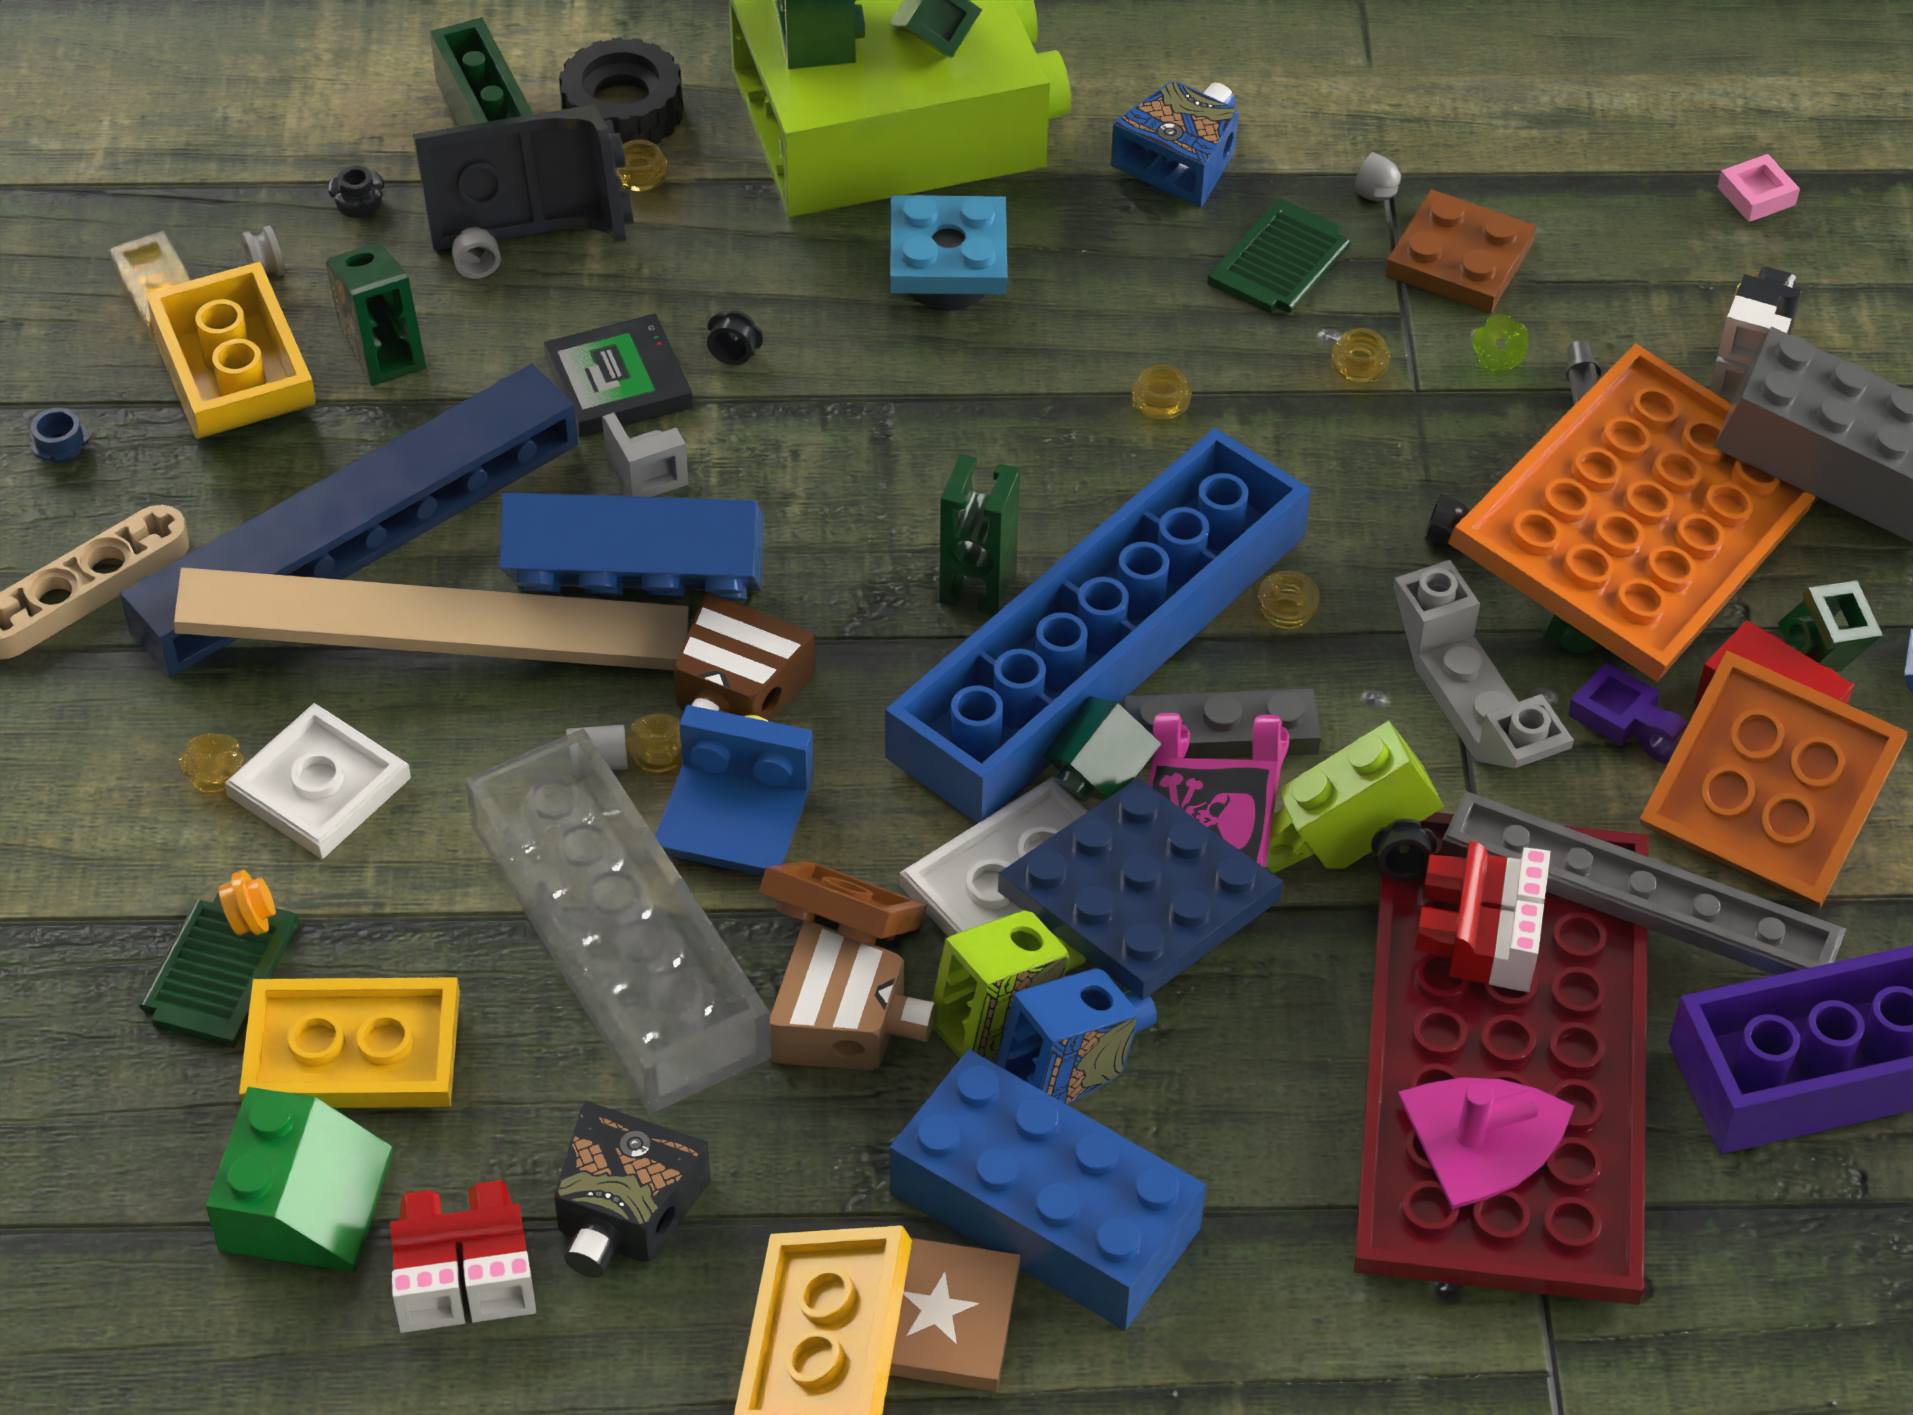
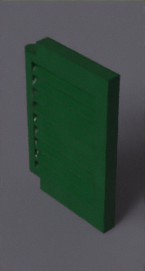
M1278 198L1208 275L1207 284L1269 314L1276 308L1291 313L1347 250L1351 243L1348 238L1341 236L1342 226Z
M217 893L213 903L195 900L139 1008L144 1012L154 1014L151 1018L153 1027L235 1048L248 1023L253 979L271 978L299 922L298 914L275 908V915L267 917L269 924L268 932L258 936L254 935L252 931L237 935L226 918L219 893Z

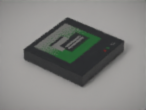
M656 313L544 342L545 357L559 390L574 403L576 427L580 437L603 431L602 416L615 413L620 424L623 426L693 407L691 388Z

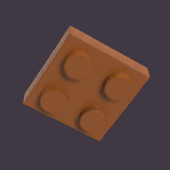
M1431 189L1387 259L1385 276L1492 314L1532 246L1537 226Z
M810 860L766 867L758 891L761 894L777 899L776 910L785 915L804 921H814L817 914L838 922L837 933L870 945L876 944L877 937L894 940L896 935L919 930L928 905Z

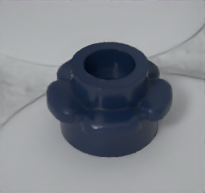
M60 407L50 408L39 413L31 423L29 438L33 443L30 445V449L39 459L55 463L67 462L80 454L81 446L88 444L89 431L84 424H80L77 414L72 410Z

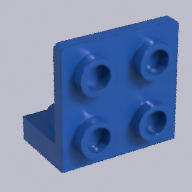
M687 705L679 724L682 767L653 841L654 851L662 855L764 876L766 867L784 864L814 780L813 732L808 729Z

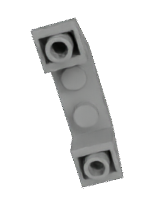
M1451 560L1394 579L1393 587L1415 669L1475 761L1517 768L1572 749L1573 738L1543 694L1519 702L1475 638L1474 634L1480 602Z

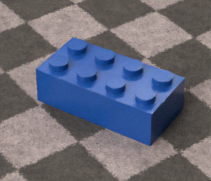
M503 492L499 568L515 585L523 587V593L560 595L561 585H578V587L585 589V595L621 597L623 596V587H642V590H647V597L685 598V589H705V592H710V594L729 601L747 600V591H761L764 517L756 500Z
M970 1049L962 1056L889 1147L891 1193L987 1250L1020 1254L1021 1270L1126 1331L1201 1229L1205 1183Z

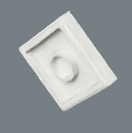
M313 703L224 783L229 798L320 859H324L411 778L408 763L319 705Z

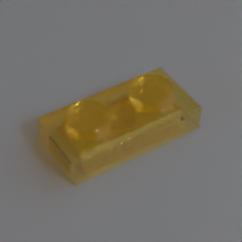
M164 231L109 249L112 266L152 339L155 338L145 293L191 281Z

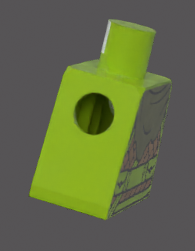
M1025 910L949 936L945 939L932 1002H936L933 1029L959 1059L962 1058L968 1049L986 1058L1000 1049L1014 993L1064 978L1066 972L1082 965L1086 958L1055 934H1052L1034 913Z

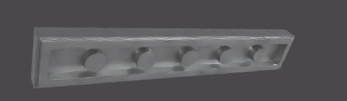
M1465 791L1442 840L1440 853L1465 859L1470 841L1483 845L1487 850V855L1521 859L1524 847L1551 851L1546 885L1547 892L1773 975L1834 963L1846 928L1467 791Z

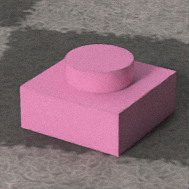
M1769 154L1721 170L1717 186L1748 222L1795 206L1800 188Z

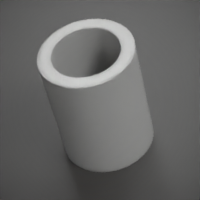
M624 724L566 729L569 773L628 769Z

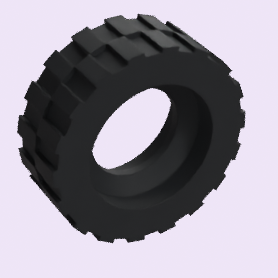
M619 37L603 42L599 40L593 42L589 47H582L577 50L575 55L571 59L568 58L564 63V71H560L559 84L562 110L595 105L604 121H612L614 132L619 133L621 136L624 151L631 150V152H635L647 146L653 147L661 143L660 140L670 137L675 132V126L680 125L683 111L681 70L679 64L674 63V57L669 52L661 50V46L657 44H649L637 38L629 40ZM614 86H635L649 91L647 97L628 104H609L594 98L596 93Z

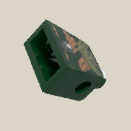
M374 243L330 257L326 261V268L338 323L370 385L374 386L426 369L427 366L409 277L383 244ZM377 323L389 328L388 334L381 339H378L372 329L378 326Z

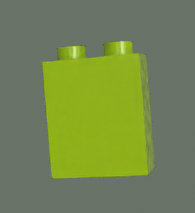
M729 0L732 73L787 217L790 218L891 198V195H907L1047 167L1048 121L1069 116L1071 92L1067 70L1060 53L1057 50L1036 53L1033 47L1038 36L1034 0H970L980 7L982 11L952 58L943 56L912 33L899 31L890 25L892 18L904 0H857L855 4H862L865 38L855 39L856 63L788 69L775 0Z

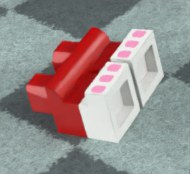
M1470 841L1466 859L1430 854L1423 898L1458 904V911L1422 906L1415 950L1451 958L1449 977L1529 992L1539 950L1551 851L1524 847L1521 859L1487 855V850L1483 845Z
M496 1180L476 1183L468 1189L470 1210L442 1214L440 1194L431 1190L405 1193L402 1196L399 1220L390 1221L394 1265L392 1289L400 1333L465 1324L460 1277L461 1268H464L472 1323L537 1314L520 1205L512 1204L505 1182Z

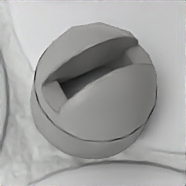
M1372 152L1365 159L1358 172L1353 192L1367 200L1376 202L1388 200L1396 195L1401 174L1392 161Z
M478 227L467 228L453 242L452 256L456 269L461 275L471 279H479L489 276L498 268L501 261L498 245L487 230ZM477 247L485 249L486 252L483 254Z

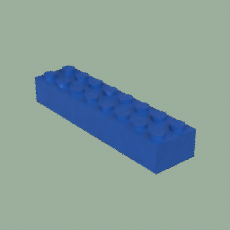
M1212 429L885 709V758L977 824L1005 806L1051 765L1043 756L1089 696L1120 703L1124 696H1128L1305 538L1311 488L1220 430Z

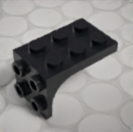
M595 105L413 134L433 250L452 248L454 240L462 234V231L472 227L487 230L495 240L554 230L593 229L609 234L614 243L626 241L624 225L633 224L634 218L628 189L623 190L620 176H617L616 169L625 168L623 144L620 134L614 132L612 121H604Z

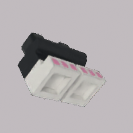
M1765 266L1761 267L1758 278L1744 274L1726 319L1709 388L1710 391L1731 404L1745 371L1771 326L1791 335L1802 290L1793 288L1796 277L1792 273Z

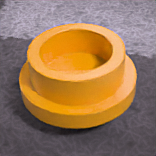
M245 870L233 873L231 882L219 886L220 901L230 926L237 935L252 931L254 935L258 936L268 932L269 924L267 917L273 916L276 913L268 886L261 877L252 880Z

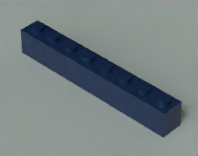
M533 364L500 379L489 388L460 404L451 406L444 413L411 431L401 434L395 440L363 458L352 461L336 473L309 488L298 491L291 498L256 517L246 520L237 528L204 546L192 550L188 555L150 576L143 577L134 585L121 591L120 596L130 634L171 678L239 639L175 633L174 618L181 568L343 580L578 446L574 403Z

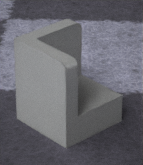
M615 413L602 416L605 455L628 496L653 497L688 485L686 443L677 428L664 432L654 430L629 439Z

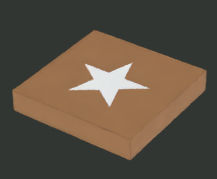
M911 1238L912 1244L889 1375L997 1392L1020 1270V1254Z

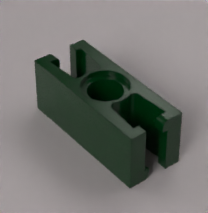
M960 454L940 501L939 602L956 606L968 577L981 578L986 584V596L979 595L977 609L981 613L995 616L1001 611L1017 572L1020 468L1004 464L997 465L993 472V479L996 480L991 494H977L973 490L972 475L977 466V458Z

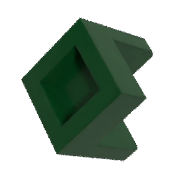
M904 0L892 18L890 25L899 31L912 33L943 56L952 58L982 9L970 0Z

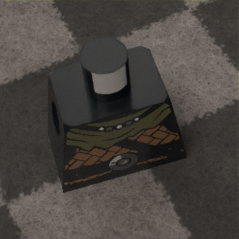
M585 1100L578 1116L554 1198L558 1229L563 1234L573 1238L564 1255L566 1263L573 1270L584 1276L598 1278L605 1272L614 1252L641 1262L652 1260L711 1180L708 1142Z

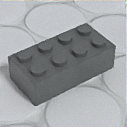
M1771 326L1741 379L1714 448L1913 542V391L1901 388L1865 371L1861 366L1853 362L1844 361L1810 345L1801 337L1789 335Z

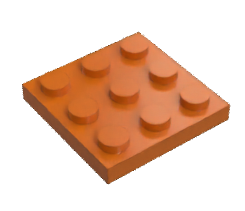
M1726 651L1639 818L1640 825L1821 909L1907 739L1908 731L1730 651Z

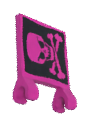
M1160 713L1156 715L1153 725V736L1161 745L1153 754L1149 786L1266 869L1280 770L1287 754L1290 738L1287 729L1281 727L1282 721L1280 716H1257L1253 724V760L1184 758L1189 747L1190 732L1187 726L1181 724L1182 718L1180 714Z

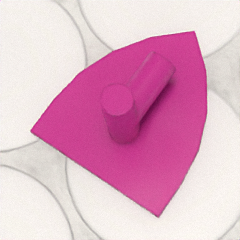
M1463 1077L1432 1082L1398 1092V1097L1452 1209L1483 1201L1512 1189L1541 1168L1561 1142L1574 1110L1573 1105L1537 1088L1501 1079Z

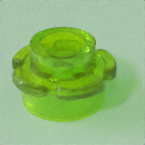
M1495 314L1486 320L1484 326H1479L1475 330L1472 337V348L1478 352V362L1484 368L1494 372L1501 369L1511 370L1519 366L1526 357L1530 339L1529 333L1522 322L1512 321L1511 316L1507 314ZM1501 337L1504 338L1506 341L1505 346L1497 348L1496 340Z

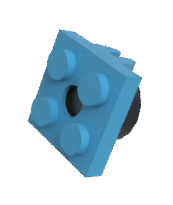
M891 195L890 293H910L917 302L932 309L945 311L965 309L978 303L986 294L1007 295L1006 197Z

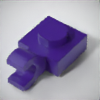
M1607 662L1570 700L1569 717L1621 746L1634 735L1640 741L1645 752L1663 764L1669 763L1679 743L1676 739L1687 728V722L1680 716L1657 707L1660 691Z

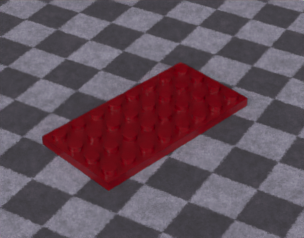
M1436 812L1419 822L1422 829H1430L1436 837L1437 849L1432 855L1449 856L1440 853L1443 837L1454 814ZM1564 826L1649 857V835ZM1381 870L1353 1272L1639 1305L1644 1291L1648 929L1546 891L1538 956L1529 992L1449 977L1451 958L1415 950L1422 906L1457 912L1458 904L1424 899L1423 890L1426 873L1413 880L1399 881L1388 877ZM1463 1077L1501 1079L1537 1088L1574 1106L1561 1142L1541 1168L1512 1189L1486 1200L1452 1209L1398 1097V1092L1432 1082Z

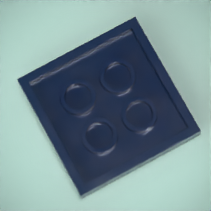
M1139 778L1120 789L998 874V892L1020 909L1034 913L1053 934L1102 971H1105L1110 977L1142 1001L1280 901L1283 886L1281 879Z

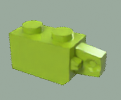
M1389 720L1278 789L1285 806L1275 813L1273 817L1266 867L1274 874L1309 856L1316 855L1326 868L1344 869L1372 852L1371 840L1378 829L1386 827L1399 819H1412L1421 822L1444 808L1424 766Z

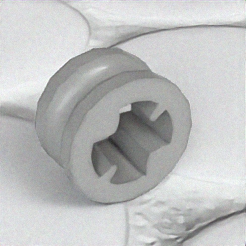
M270 225L262 227L261 233L257 236L252 235L249 231L241 233L242 245L248 265L261 262L266 274L272 272L277 277L285 275L281 250Z

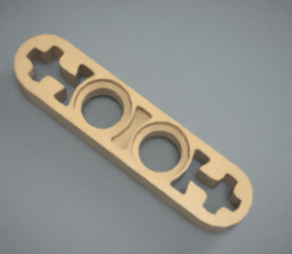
M154 505L142 509L1 591L0 625L7 630L3 631L0 628V659H10L22 654L120 596L121 591L134 585L143 577L150 576L181 559L189 548L188 532L181 512L174 507L166 505ZM115 558L124 562L118 570L111 573L101 574L92 570L95 564L104 559ZM53 589H65L71 592L69 598L59 604L48 605L39 601L41 596ZM26 608H29L31 617L28 615Z

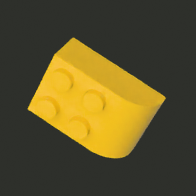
M261 262L145 293L156 344L192 432L197 439L315 405V392L311 375Z

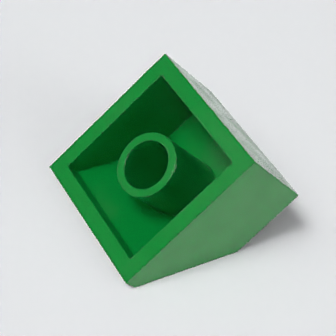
M247 1087L206 1203L207 1213L218 1250L355 1273L393 1156L392 1146L316 1097Z

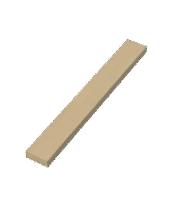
M181 568L174 628L175 633L674 670L677 658L687 638L689 606Z

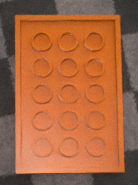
M1635 343L1455 526L1448 544L1658 682L1819 498L1714 448L1731 403Z

